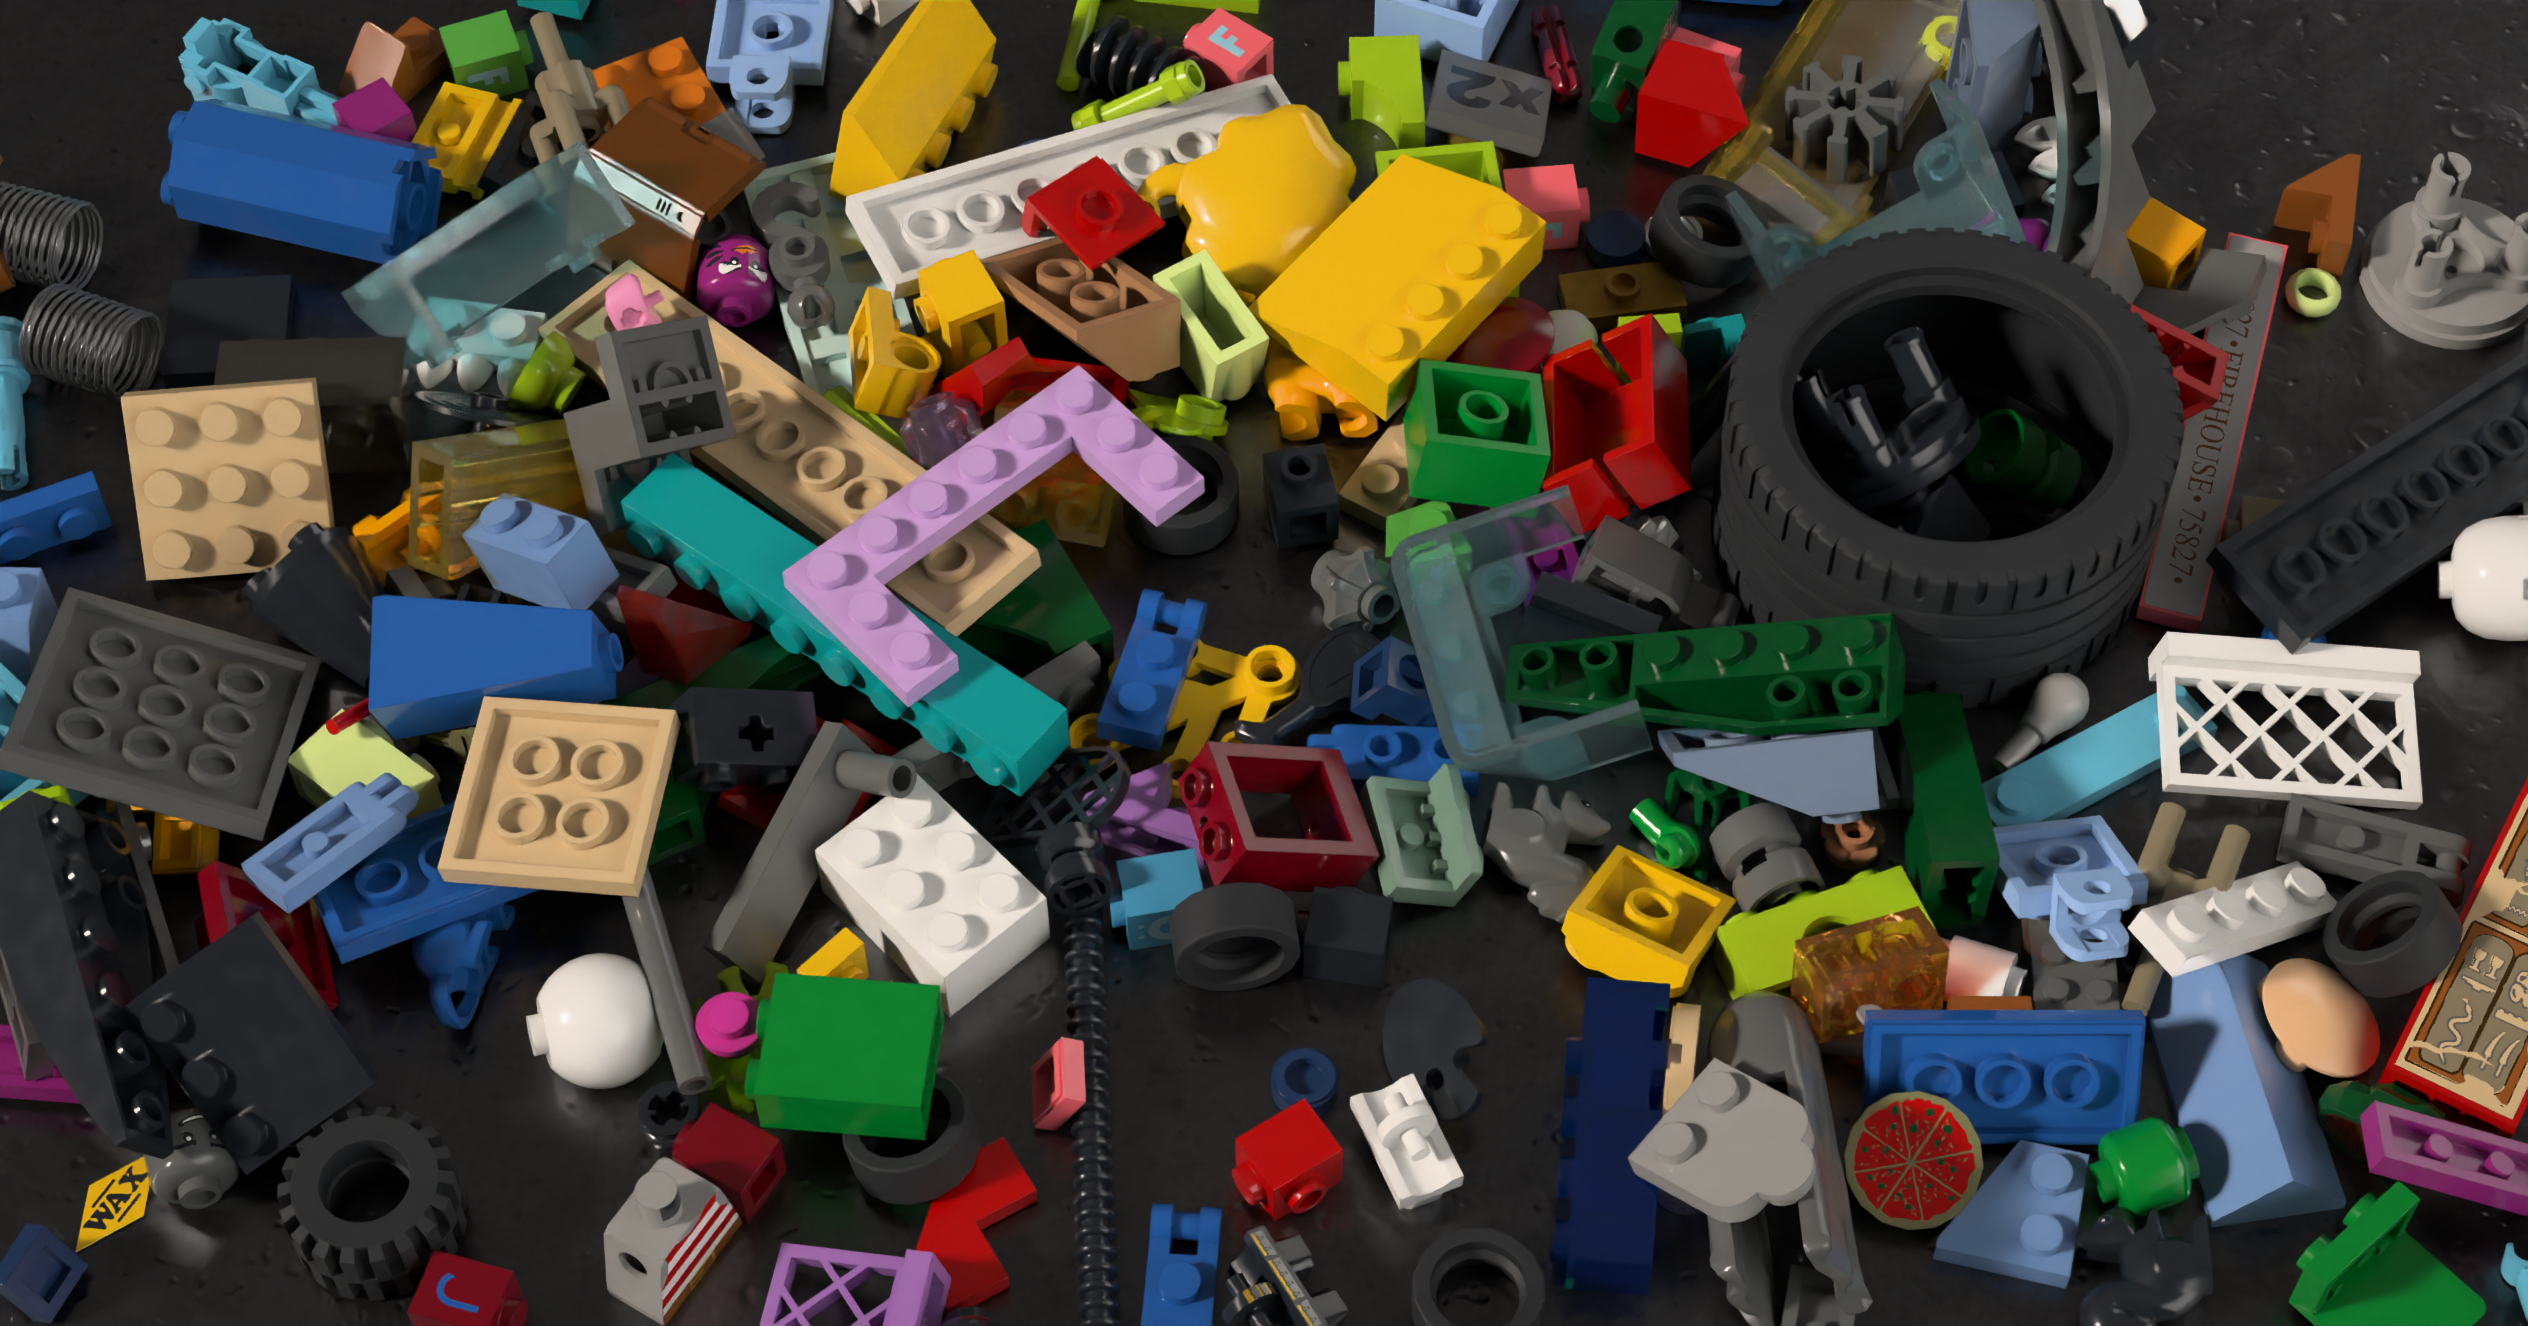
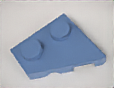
M2020 1140L1979 1188L1962 1212L1951 1221L1937 1238L1932 1259L2066 1289L2071 1274L2089 1154Z

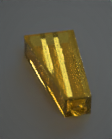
M565 419L412 442L408 565L445 580L458 579L481 567L463 539L462 534L479 518L483 509L495 501L503 492L573 516H578L587 511Z

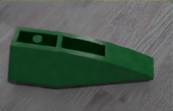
M1891 612L1516 644L1510 646L1504 696L1508 704L1755 736L1888 726L1904 710L1906 658Z

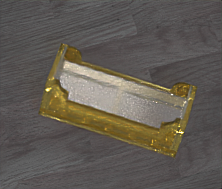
M1813 0L1745 106L1744 110L1750 125L1719 147L1702 175H1714L1734 182L1750 193L1764 210L1769 231L1827 254L1829 250L1837 247L1846 238L1851 242L1858 240L1875 217V214L1869 210L1873 201V197L1869 193L1881 173L1874 177L1869 176L1868 168L1854 155L1848 157L1847 181L1844 183L1827 181V154L1810 163L1807 170L1800 169L1793 162V140L1787 141L1785 139V97L1787 88L1794 86L1796 90H1802L1803 68L1814 61H1819L1821 69L1835 82L1841 81L1842 57L1844 55L1861 56L1863 59L1862 83L1881 73V68L1883 67L1889 68L1897 76L1896 98L1898 96L1905 98V136L1949 63L1961 0ZM1887 147V164L1895 152L1893 147Z

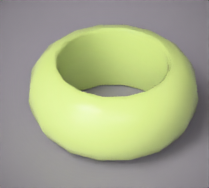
M2305 268L2290 276L2285 286V299L2289 306L2298 314L2318 318L2330 314L2337 308L2341 300V287L2336 278L2329 272L2319 268ZM2315 286L2322 289L2328 297L2321 300L2310 299L2301 294L2299 288Z

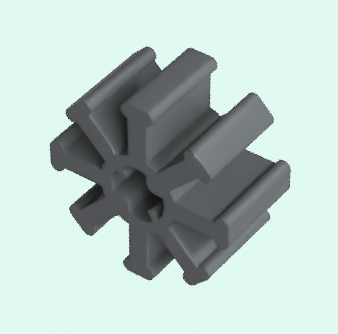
M1844 55L1842 57V80L1836 82L1821 69L1819 61H1814L1803 68L1802 90H1796L1794 86H1789L1786 91L1785 139L1787 141L1793 140V162L1800 169L1807 170L1810 163L1827 154L1826 178L1830 182L1844 183L1847 181L1848 157L1853 155L1868 168L1869 176L1874 177L1887 168V147H1893L1895 151H1900L1903 145L1905 98L1903 96L1896 98L1897 76L1889 68L1883 67L1881 68V73L1862 83L1863 59L1861 56Z

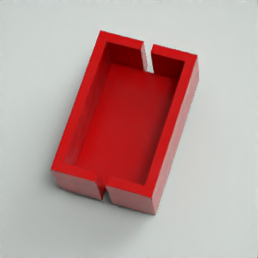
M1652 313L1602 334V343L1632 381L1629 384H1625L1592 339L1547 357L1543 361V398L1551 452L1550 461L1543 479V489L1580 535L1598 528L1606 515L1616 520L1630 515V505L1636 503L1642 510L1691 490L1687 360Z

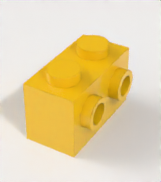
M974 250L952 258L941 259L932 266L917 271L920 297L914 299V308L919 322L925 331V335L919 338L933 345L939 352L941 357L939 369L945 379L1008 343L1005 301Z

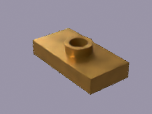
M1660 261L1559 274L1557 277V291L1562 310L1570 309L1582 313L1596 330L1617 328L1618 317L1642 316L1650 313L1652 315L1679 313L1680 319L1686 318L1688 305L1681 280L1668 271Z

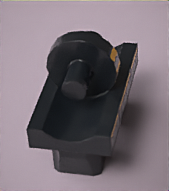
M1264 1225L1246 1232L1243 1238L1246 1242L1245 1249L1230 1264L1227 1270L1231 1277L1226 1281L1225 1286L1234 1298L1222 1312V1318L1227 1326H1342L1348 1316V1308L1336 1290L1326 1288L1309 1294L1301 1281L1307 1279L1314 1265L1312 1253L1300 1235L1273 1240Z

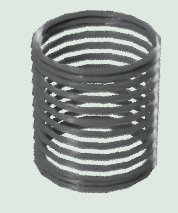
M0 181V194L3 191L5 193L0 198V208L7 199V205L0 216V234L8 213L7 226L0 248L8 266L9 262H12L9 269L15 282L21 281L24 284L30 283L32 286L38 285L41 288H46L55 283L65 284L71 279L78 266L83 248L84 225L80 208L83 209L88 231L86 251L77 275L69 284V286L71 285L76 289H82L94 274L102 250L103 222L97 207L90 201H80L79 199H71L69 196L63 197L60 194L54 195L51 192L45 193L42 190ZM25 204V209L22 212V206ZM32 206H33L34 211H33L32 214H31L30 209H31ZM41 208H42V212H43V213H42V215L40 216V215H39V211H40ZM51 210V217L48 219V213ZM74 213H76L79 227L77 250L67 275L61 281L60 278L69 264L74 247ZM26 217V224L22 236L21 248L17 255L16 250L21 236L22 225ZM35 219L30 249L26 257L25 252L30 237V230ZM69 223L70 234L68 248L64 258V262L59 269V262L65 246L67 229L66 226ZM43 224V233L40 240L39 251L37 257L34 258L35 248L39 238V232ZM52 226V234L49 242L48 252L45 260L43 261L44 250L46 247L48 234Z
M55 283L41 291L29 306L21 327L19 352L25 370L31 374L51 379L54 382H60L71 388L76 387L80 391L84 390L89 394L93 393L98 397L102 396L106 400L111 399L115 403L121 404L120 395L130 387L144 359L147 340L146 326L143 319H146L149 326V351L142 374L129 392L147 391L154 381L162 360L164 331L159 318L151 312L136 309L133 306H127L124 303H118L106 297H100L98 294H92L89 291L84 292L80 288L76 289L68 284ZM59 292H64L55 298L47 308L37 328L33 345L35 368L30 359V342L34 326L42 309L49 300ZM69 295V298L61 304L53 315L46 330L42 346V364L44 368H41L39 363V343L43 328L60 300ZM71 302V307L62 317L61 322L55 332L51 348V363L48 365L47 349L51 337V332L58 320V317L67 307V305ZM71 316L70 324L63 337L61 349L56 356L60 335L68 318ZM90 319V325L85 333L86 323ZM137 321H139L141 325V344L138 359L125 385L115 392V389L120 386L128 374L135 357L138 341ZM97 323H98V325H99V326H98V329H97V331H96V333H95V335H94V337H93L94 328H95V326H96ZM107 326V331L102 340L103 330ZM132 327L133 338L130 355L123 372L115 384H113V379L120 370L125 358L129 341V330ZM123 341L121 353L114 368L116 356ZM78 354L77 362L73 367V361ZM87 356L86 364L82 369V363ZM95 358H96L94 368H93V370L91 371V365H92V363L94 362V360H95ZM103 364V370L100 373V367Z

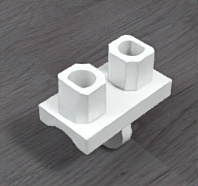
M1414 1074L1402 1077L1394 1084L1382 1090L1360 1093L1350 1097V1108L1399 1210L1402 1208L1412 1210L1440 1199L1444 1192L1463 1185L1464 1175Z

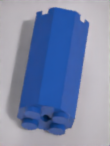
M218 99L194 101L188 112L179 110L175 112L170 121L168 137L172 145L169 170L164 175L161 183L160 196L164 204L175 207L178 218L394 267L418 264L424 251L413 249L419 236L430 239L437 226L443 177L441 169L429 167L428 163L429 159L438 158L435 147Z

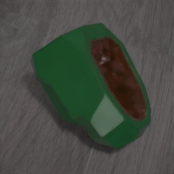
M2358 1080L2356 1082L2343 1081L2339 1084L2329 1085L2317 1104L2316 1120L2323 1132L2337 1147L2368 1166L2360 1116L2374 1100L2444 1120L2446 1114L2432 1103L2425 1102L2392 1082L2371 1086Z

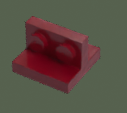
M214 860L197 873L204 914L194 921L199 951L259 912L329 1009L332 1011L339 1005L322 919L313 897L288 914L250 885L246 880L243 869Z

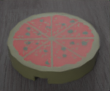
M1917 1090L1889 1093L1867 1106L1849 1127L1842 1151L1845 1181L1859 1205L1880 1222L1906 1230L1935 1228L1959 1215L1976 1194L1983 1171L1981 1141L1968 1117L1945 1098Z

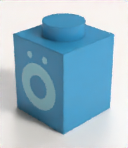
M1195 848L1116 861L1118 887L1112 888L1113 892L1108 901L1112 927L1125 926L1129 951L1172 944L1169 918L1172 912L1187 897L1203 890Z

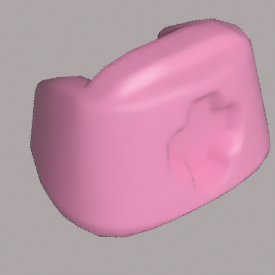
M627 274L612 284L607 290L605 307L617 331L662 323L661 318L653 307L664 301L659 289L644 296L638 277L633 274Z

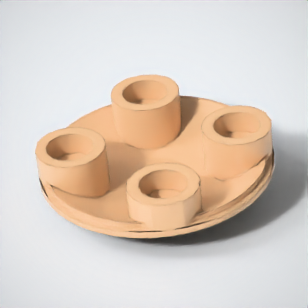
M2294 958L2280 962L2258 982L2257 994L2263 1003L2268 1022L2278 1038L2275 1043L2276 1053L2285 1066L2297 1072H2303L2310 1067L2315 1071L2332 1077L2350 1078L2363 1074L2375 1063L2380 1051V1033L2377 1021L2362 994L2357 992L2340 973L2317 961Z

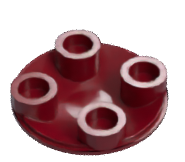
M1506 297L1444 362L1541 375L1542 369L1540 364L1550 353L1555 341L1553 320L1543 307L1533 301L1519 297Z

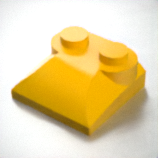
M1617 845L1567 910L1561 930L1566 936L1565 945L1567 950L1582 966L1600 971L1636 988L1647 997L1653 999L1675 998L1683 995L1689 989L1696 967L1717 937L1718 927L1724 925L1729 918L1737 900Z

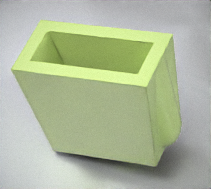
M1204 249L1153 275L1154 283L1181 300L1180 367L1200 395L1218 402L1225 399L1230 401L1238 400L1247 395L1252 385L1261 381L1270 338L1208 252Z

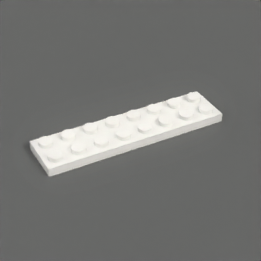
M1268 74L1193 96L1190 100L1177 106L1168 103L846 196L845 213L885 285L891 292L893 299L897 300L920 293L917 271L932 266L941 259L952 258L974 250L979 260L1059 238L1049 227H1047L1046 232L1039 231L1037 238L1029 237L1023 231V227L1020 224L1026 198L1093 157L1103 158L1137 193L1141 183L1160 167L1171 163H1187L1216 150L1218 136L1223 125L1239 116L1261 115L1291 103L1274 76ZM1165 197L1158 200L1157 203L1161 210L1160 218L1162 220L1179 215L1176 209L1175 197Z

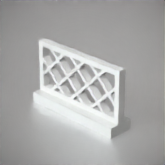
M2166 632L2149 655V681H2156L2163 791L2287 801L2290 800L2291 794L2294 793L2334 804L2417 810L2423 803L2413 683L2421 675L2419 651L2308 643L2292 655L2279 640ZM2175 685L2197 687L2214 706L2196 722L2176 702ZM2221 689H2231V690L2226 694V693H2225L2224 691H2222ZM2243 690L2260 692L2277 709L2261 726L2233 701ZM2285 694L2294 695L2289 699ZM2305 695L2321 696L2340 716L2322 731L2296 704ZM2347 698L2357 700L2352 704ZM2367 700L2395 702L2397 726L2387 736L2358 710ZM2220 711L2248 736L2231 754L2203 728ZM2283 716L2311 741L2294 759L2266 733ZM2346 720L2374 746L2358 763L2329 737ZM2178 726L2185 732L2180 737H2178ZM2397 736L2398 747L2392 742ZM2190 739L2194 740L2218 764L2208 775L2181 773L2179 749ZM2255 743L2282 770L2272 780L2256 779L2236 759ZM2318 748L2345 775L2336 784L2318 783L2300 763ZM2381 753L2400 771L2402 789L2382 788L2363 768ZM2223 771H2226L2231 777L2219 775ZM2289 776L2293 781H2284L2283 779ZM2350 780H2352L2357 786H2351L2346 784Z

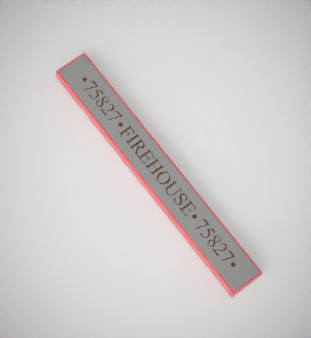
M2231 232L2228 234L2224 250L2265 255L2267 271L2249 314L2228 324L2220 320L2205 327L2202 340L2230 355L2219 400L2212 407L2182 422L2184 425V436L2179 464L2147 567L2136 619L2198 634L2213 574V568L2205 560L2214 547L2220 544L2288 249L2287 245Z

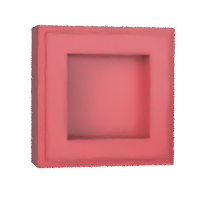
M1061 1037L1030 1068L1032 1122H1034L1035 1128L1057 1131L1086 1102L1084 1043L1080 1040Z

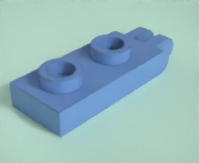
M391 773L380 775L367 786L359 781L354 782L243 862L241 865L246 880L250 885L290 914L399 834L407 823L406 815L417 806L419 795L409 786L402 785V782Z

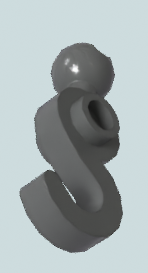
M780 182L763 190L757 195L752 204L754 231L760 242L770 248L769 264L775 283L785 290L792 291L787 303V313L795 326L804 330L816 329L821 326L825 327L833 318L835 311L833 297L827 288L821 286L830 274L828 247L824 239L817 234L798 225L783 223L774 219L785 211H796L808 217H817L821 213L819 194L806 184Z

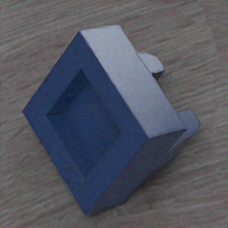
M26 1223L0 1262V1294L22 1310L33 1321L51 1323L88 1267V1264L45 1226Z

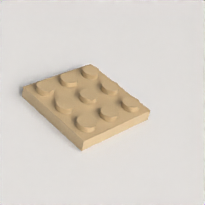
M316 377L125 392L121 396L146 581L260 572L268 567L273 568L291 551L288 548L290 540L305 526L317 522L324 530L335 527Z
M484 696L437 868L444 882L639 897L681 725L676 710Z

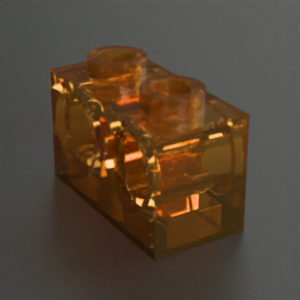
M1919 906L1795 940L1790 998L1807 1015L1819 1044L1863 1032L1864 1025L1856 1016L1858 1008L1862 1005L1875 1004L1882 1010L1943 1009L1950 950Z

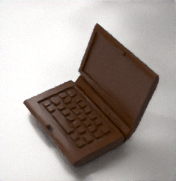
M651 97L645 98L591 146L580 168L569 235V249L608 273L613 272L629 259L684 299L690 301L701 241L696 235L700 230L703 220L709 223L766 168V162Z

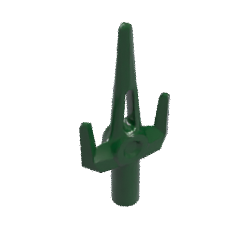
M1679 768L1668 775L1663 808L1669 815L1674 814L1681 789L1693 795L1695 832L1700 838L1702 849L1700 857L1693 866V880L1707 885L1713 856L1708 846L1709 837L1720 824L1726 801L1740 797V807L1743 809L1755 805V795ZM1705 808L1713 810L1708 838L1703 837Z

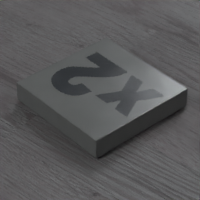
M1442 49L1436 67L1425 125L1479 142L1493 141L1496 147L1534 158L1538 157L1545 137L1552 82L1548 79Z

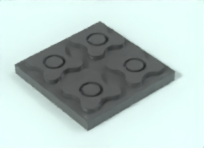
M68 587L1 746L0 770L263 841L288 760L317 678L321 660L315 656Z

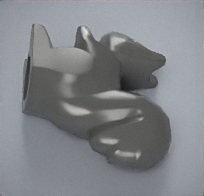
M1498 782L1493 802H1490L1487 808L1480 847L1483 855L1492 859L1506 877L1517 884L1529 888L1528 900L1539 908L1540 915L1557 920L1558 923H1564L1567 910L1596 873L1585 861L1566 854V844L1601 846L1605 843L1603 834L1608 833L1612 827L1607 820L1601 818L1596 813L1590 802L1576 791H1564L1553 805L1550 800L1548 787L1539 785L1530 807L1524 808L1513 803L1510 787L1506 783Z

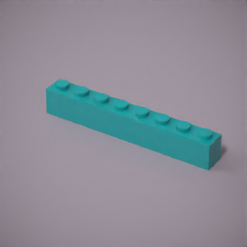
M671 453L621 501L627 526L626 536L631 545L640 554L650 559L656 556L672 566L687 585L696 590L705 588L720 598L727 609L740 620L749 622L752 619L770 631L774 639L788 652L793 654L802 652L820 664L825 674L835 683L844 687L849 684L867 695L873 705L888 718H902L917 728L923 738L938 751L947 753L950 750L970 763L974 772L986 783L992 786H999L1001 784L1021 797L1070 745L1066 707L902 602L958 656L959 665L957 673L913 705L907 707L785 588L782 572L818 547L674 453Z

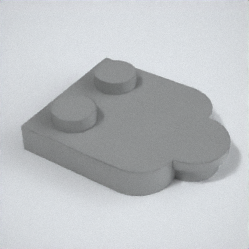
M1714 1058L1630 1154L1628 1160L1637 1176L1718 1221L1736 1223L1754 1217L1767 1203L1776 1206H1787L1797 1203L1798 1200L1805 1196L1811 1189L1816 1174V1161L1811 1151L1814 1146L1815 1134L1806 1110L1799 1102Z

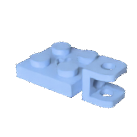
M834 0L716 1L706 61L707 78L710 83H730L731 93L736 99L734 110L750 134L784 133L790 127L793 119L796 100L794 85L823 86ZM775 31L779 34L777 38L764 39L767 37L768 32ZM761 109H769L774 112L767 118H757L754 116V113Z
M2101 815L1993 827L2000 855V863L1994 884L2018 919H2050L2049 933L2063 953L2075 961L2086 962L2119 958L2127 955L2129 935L2120 922L2121 909L2125 911L2129 910L2132 905L2147 904L2149 880L2138 868V865ZM2084 939H2098L2102 942H2088Z

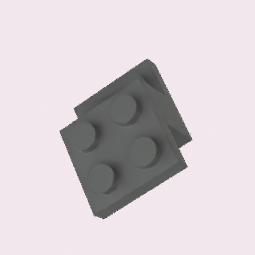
M707 315L620 330L594 337L610 400L563 413L590 523L597 536L627 529L621 501L671 453H674L693 466L690 450L737 438Z

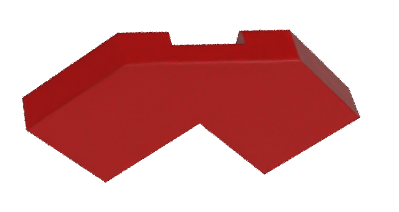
M1004 1137L982 1147L979 1150L974 1167L960 1184L932 1200L915 1249L918 1251L934 1252L952 1278L944 1308L945 1315L961 1307L975 1306L1010 1287L1009 1276L981 1230L1038 1201L1036 1188Z

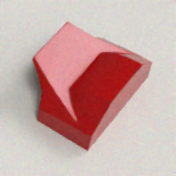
M1018 336L931 387L928 396L938 413L963 427L968 424L966 422H972L996 406L1008 389L1035 385L1057 371L1055 368L1045 367L1033 361Z

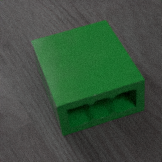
M775 973L771 998H761L757 1011L756 1034L758 1039H763L760 1059H749L745 1078V1097L747 1100H755L760 1126L926 1140L945 1020L940 985Z

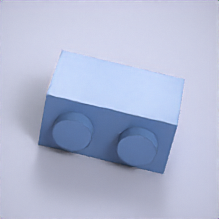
M504 492L495 501L488 504L481 512L479 518L462 534L463 539L494 589L544 607L587 610L620 575L588 520Z

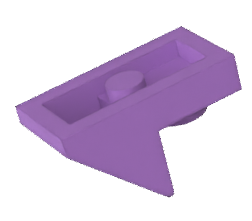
M1163 763L1132 775L1129 790L1121 806L1106 823L1097 828L1101 833L1103 844L1141 857L1195 848L1200 876L1205 877L1209 869L1200 853L1199 841L1188 809L1179 807L1167 808L1172 798V765L1170 763ZM1094 791L1086 793L1083 798V801ZM1104 796L1086 811L1088 816L1094 814L1106 801Z

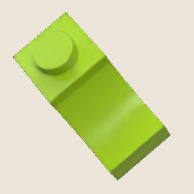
M1419 36L1349 37V61H1338L1339 96H1350L1351 120L1364 119L1377 125L1392 138L1398 150L1425 147L1426 122Z

